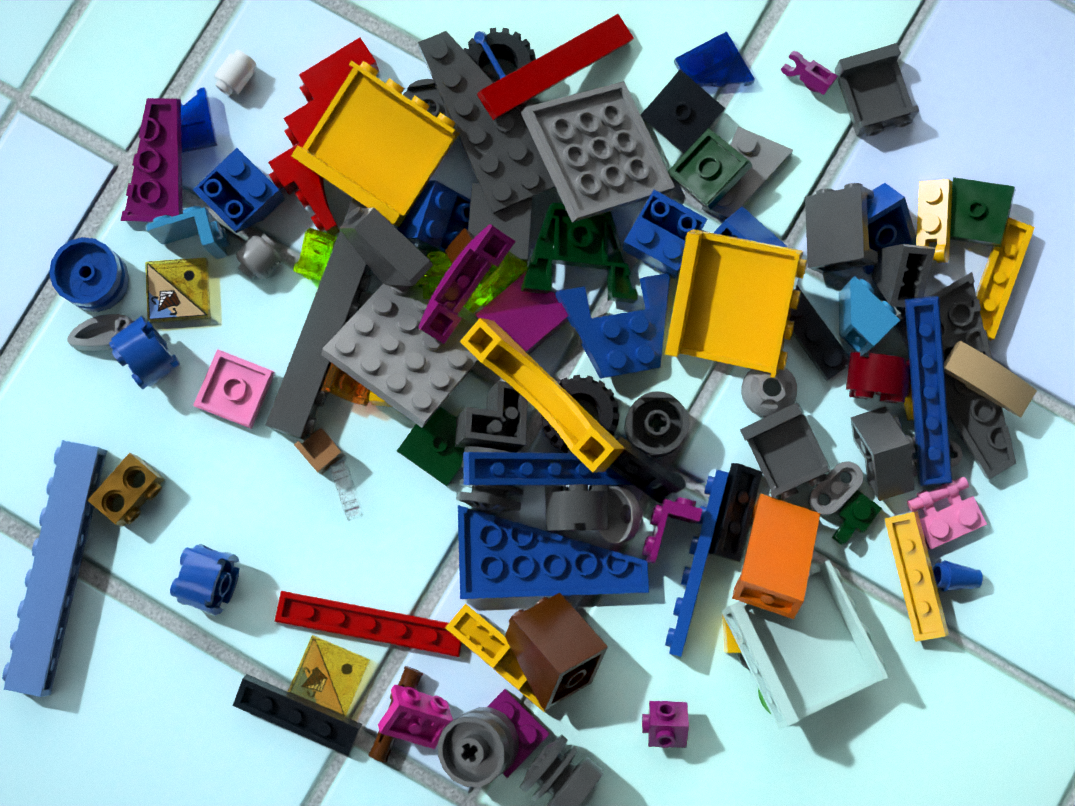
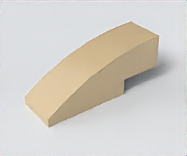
M963 341L955 343L944 362V372L966 384L965 387L1019 418L1022 417L1037 392L1035 388Z

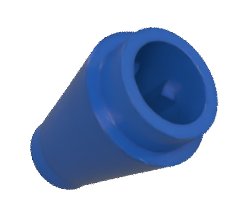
M946 560L942 563H936L933 567L937 588H940L943 592L980 588L982 585L983 575L980 569H974Z

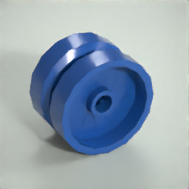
M81 237L70 240L57 250L51 260L49 274L52 286L62 298L84 311L101 312L111 309L121 301L128 289L129 274L126 264L116 252L95 238Z

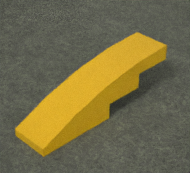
M465 603L445 628L545 713L547 710L544 711L540 706L505 636Z

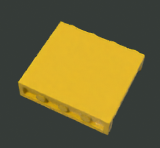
M351 60L349 65L353 69L305 145L303 147L297 146L291 156L367 208H375L392 225L400 227L460 133L453 129L456 124L453 120L441 112L438 117H435L427 111L430 107L429 104L415 95L412 100L402 95L405 88L390 78L384 83L376 77L379 72L364 61L359 66Z
M694 229L687 232L665 355L677 357L679 354L768 372L771 373L770 377L775 378L779 370H785L788 352L783 351L785 339L791 340L794 329V322L789 321L791 309L797 310L801 291L796 290L798 278L803 279L807 260L802 259L803 251Z

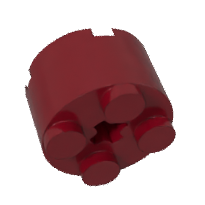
M861 352L850 353L846 390L849 391L850 398L867 400V398L873 399L874 395L880 396L879 402L905 403V398H909L911 385L909 360L905 361L903 357L869 353V357L860 356Z

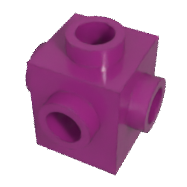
M649 701L648 714H642V733H648V747L687 748L689 731L688 703Z

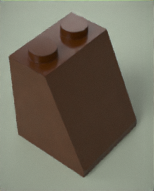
M561 593L550 598L544 597L533 607L525 611L521 609L511 616L505 638L544 711L592 684L608 646Z

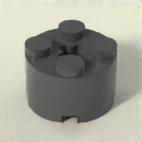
M660 391L646 393L631 405L625 418V435L628 442L649 457L659 458L673 453L687 436L689 430L687 410L669 393ZM654 418H658L659 424H664V427H661L659 432H655L654 428L648 425L652 423Z
M587 484L569 485V487H565V491L564 486H545L546 531L608 530V486L592 485L589 486V491Z

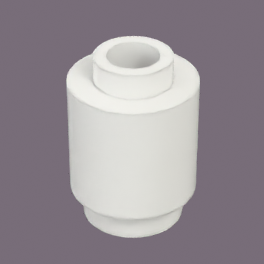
M237 49L234 54L230 53L213 76L217 81L215 86L228 96L232 93L239 95L255 73L253 69L257 65L256 62L241 50Z

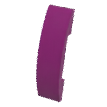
M491 224L484 228L464 248L445 273L424 311L418 328L445 344L462 319L458 313L491 266L494 264L498 267L516 241Z

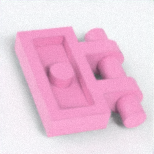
M964 476L956 480L952 479V483L942 484V486L929 492L923 490L916 494L917 497L907 501L911 512L921 508L924 512L925 517L921 518L920 522L928 550L987 525L974 496L962 500L959 495L960 491L969 488V483ZM947 497L951 506L936 511L934 503Z

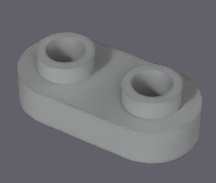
M844 461L837 464L826 475L828 479L818 483L811 490L809 505L813 511L821 513L820 515L832 514L857 491L863 482V472L856 463ZM843 472L850 475L849 483L841 481L840 476ZM821 494L829 497L828 505L825 506L819 502Z

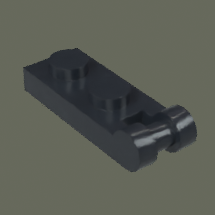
M619 436L616 438L625 448L609 466L617 474L658 503L665 499L668 500L671 497V493H678L685 488V480L679 473L672 474L623 437Z

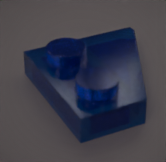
M727 31L674 59V64L678 71L681 69L700 87L705 85L726 87V84L744 83V86H750L755 81Z
M205 87L197 90V95L184 105L181 103L182 153L218 146L208 92Z

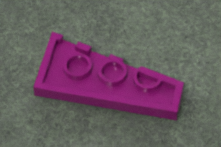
M147 98L138 136L140 138L138 151L134 155L132 164L134 166L131 183H128L126 196H128L125 210H122L120 221L153 222V219L159 216L170 215L173 217L183 214L181 99Z

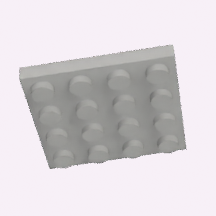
M625 81L528 106L521 112L572 223L647 200L653 190L666 194L675 188Z
M383 283L323 347L321 355L423 428L479 362L460 342L472 328L473 324L460 316L462 318L445 344L418 328L432 295L417 284L403 286L385 285Z

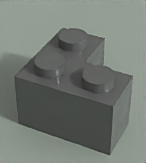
M498 381L488 391L487 409L466 407L456 417L455 447H483L517 453L526 445L528 401L507 382Z
M886 406L850 417L853 441L865 459L867 482L877 499L882 501L915 490L914 477L917 476V470L911 455L915 453V447L910 435L905 436L898 417H892Z

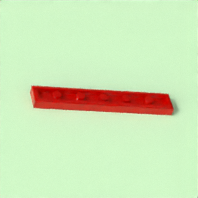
M618 13L483 88L477 93V96L494 121L627 45L634 37Z
M287 591L280 592L274 622L460 657L462 642L445 628L449 622Z

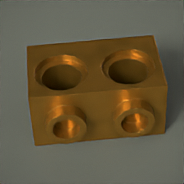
M129 452L88 501L115 525H130L141 514L140 507L147 499L151 501L160 493L162 489L161 483L165 479L139 456ZM143 472L145 474V483L141 487L136 488L133 482L134 477L137 473ZM121 495L124 498V507L116 512L113 508V501Z

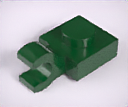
M857 489L837 513V516L844 521L831 538L840 545L846 544L855 529L861 534L864 533L882 508Z

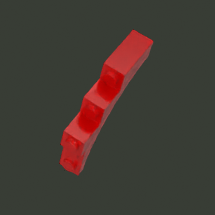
M361 37L299 74L303 84L299 89L308 103L283 118L288 126L284 132L293 147L268 162L273 170L268 175L275 186L279 189L284 187L288 195L295 192L304 208L310 205L315 213L314 216L310 217L320 233L326 230L330 238L337 235L340 229L330 212L324 190V178L291 155L297 146L303 147L345 82L353 69L349 65L351 60L359 66L364 61L379 71L376 60Z

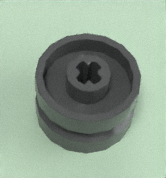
M478 707L454 719L443 729L438 741V758L443 770L453 781L465 787L478 788L491 783L514 763L519 751V736L514 724L504 713L491 707Z

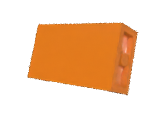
M760 493L752 513L754 520L742 572L734 587L732 599L794 619L804 602L821 513Z

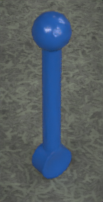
M477 31L474 35L475 42L482 45L499 78L507 76L504 74L486 42L487 34L483 31Z

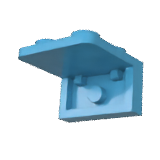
M189 207L182 211L183 214L173 217L170 215L159 216L153 219V223L146 225L147 232L160 244H168L199 235L202 246L215 259L228 256L226 247L230 246L227 232L225 228L221 229L219 222L205 207Z

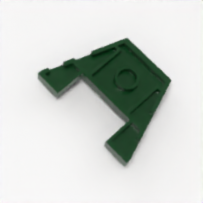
M553 202L548 207L521 286V291L542 294L551 292L552 264L605 269L607 270L608 301L627 303L637 301L638 295L636 289L632 288L629 279L631 273L628 264L624 263L620 251L622 245L611 211L572 223L564 204Z

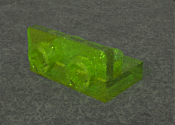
M509 251L498 267L494 264L491 266L463 307L471 313H474L481 305L485 307L527 270L528 265Z

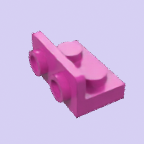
M394 684L391 689L394 701L378 723L379 732L435 749L443 729L453 721L448 702L440 696H431L418 692L412 687H402Z

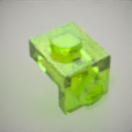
M309 227L305 231L300 259L294 264L293 271L302 274L303 277L310 280H321L337 237Z

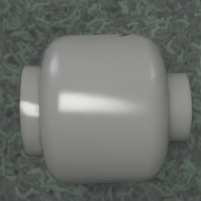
M264 234L261 237L252 235L236 253V258L241 263L238 269L251 280L255 276L262 280L267 279L281 263L282 258L279 253L282 249Z

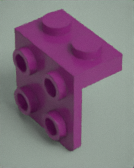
M678 497V499H675V502L665 499L660 505L654 506L650 519V524L655 526L653 535L646 536L642 555L647 556L646 561L648 563H656L667 517L692 524L700 521L703 509L695 507L696 501Z

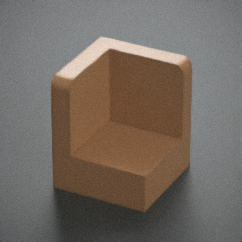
M322 428L315 431L303 443L297 441L294 444L317 473L321 475L345 456Z

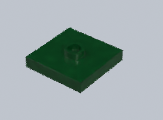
M708 128L668 170V173L672 179L711 210L753 165L746 157Z
M953 177L950 239L1002 247L1016 191L1015 186Z
M440 407L423 428L415 424L397 449L399 454L446 487L449 486L461 469L465 449L455 447L456 417Z

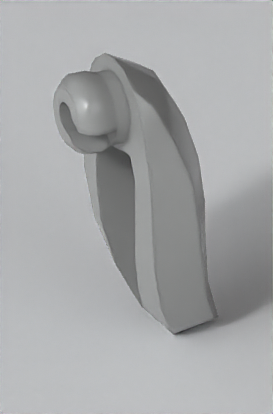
M121 314L99 315L87 319L75 327L68 335L67 342L72 348L82 351L112 349L109 345V342L112 341L111 338L131 324L133 320Z

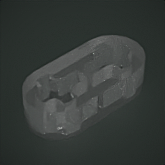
M346 461L330 465L332 477L347 520L350 521L362 517V507Z

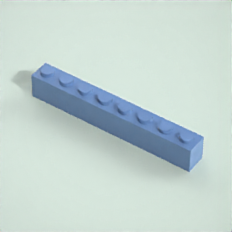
M62 440L61 446L57 447L54 453L53 461L56 467L54 476L47 483L46 493L49 497L47 505L42 509L39 517V524L42 527L39 538H36L32 547L34 561L32 569L28 570L24 584L27 590L25 599L20 602L17 611V617L20 619L18 629L13 633L10 640L12 654L10 662L5 665L2 679L5 681L3 690L39 697L51 695L94 506L88 499L99 488L107 450L103 448Z

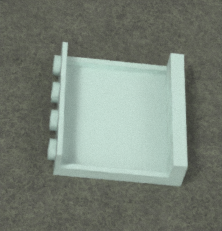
M830 560L810 569L804 602L794 619L741 601L721 611L778 729L789 727L799 722L802 718L876 682L889 678L886 673L885 661L880 654L875 652L870 642L871 634L868 628L861 624L856 614V604L852 597L846 594L841 584L842 577L835 566H832Z

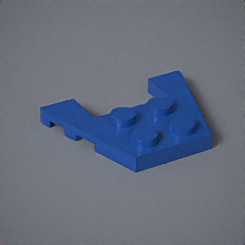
M669 273L647 276L640 279L645 310L591 318L585 286L555 292L558 302L562 303L568 314V321L579 334L583 342L581 345L600 379L661 368L670 281Z

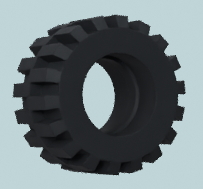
M496 27L490 28L486 42L496 59L508 60L517 69L536 59L534 49H530V43L527 39L521 41L520 33L515 31L511 35L508 28H502V32H496ZM471 38L468 42L469 49L464 48V51L482 70L490 60L482 45L476 43L474 38Z
M573 375L571 379L566 377L560 380L559 385L574 399L587 400L597 408L598 422L614 436L620 413L618 411V401L615 400L612 390H608L605 387V383L601 380L597 382L593 380L592 376L588 375L586 378H581L580 375ZM541 415L546 438H549L550 443L554 447H558L563 453H572L557 431Z

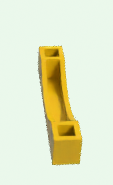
M479 318L461 339L460 342L483 365L505 380L541 413L561 436L570 451L593 473L605 472L624 451L625 448L496 322Z

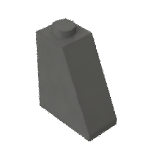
M357 207L346 215V222L339 228L382 284L413 286L433 266L432 262L375 208Z
M900 244L878 249V264L874 265L872 279L889 305L905 307V299L924 297L935 248Z

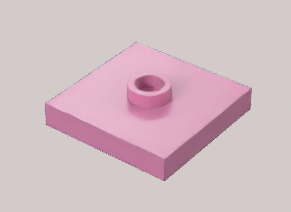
M217 349L193 406L252 429L275 372Z

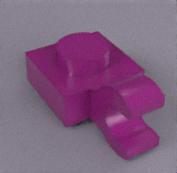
M792 51L788 56L789 59L795 62L796 67H791L785 63L780 69L783 74L789 77L800 75L799 80L804 82L809 90L821 93L822 95L830 89L838 75L815 60L809 62L798 51Z

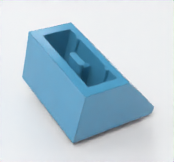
M854 276L838 293L839 336L856 352H861L860 356H863L900 319L896 316L897 312L893 306H890L886 301L881 302L873 294L874 289L868 282L863 279L858 280Z

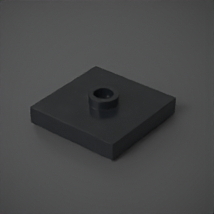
M680 69L642 112L641 117L684 154L716 122L726 109Z

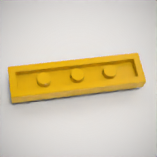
M1012 218L1008 219L1002 247H992L976 290V296L981 307L980 314L983 327L986 330L989 341L995 339L1035 228Z
M918 511L884 518L915 642L949 635Z

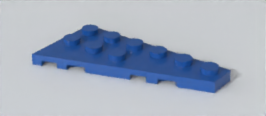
M458 505L460 599L554 596L558 593H561L563 596L649 593L648 562L646 560Z

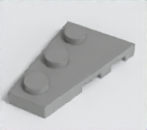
M738 126L730 145L746 157L753 166L711 210L704 205L701 210L726 220L747 203L762 184L792 154L793 149Z

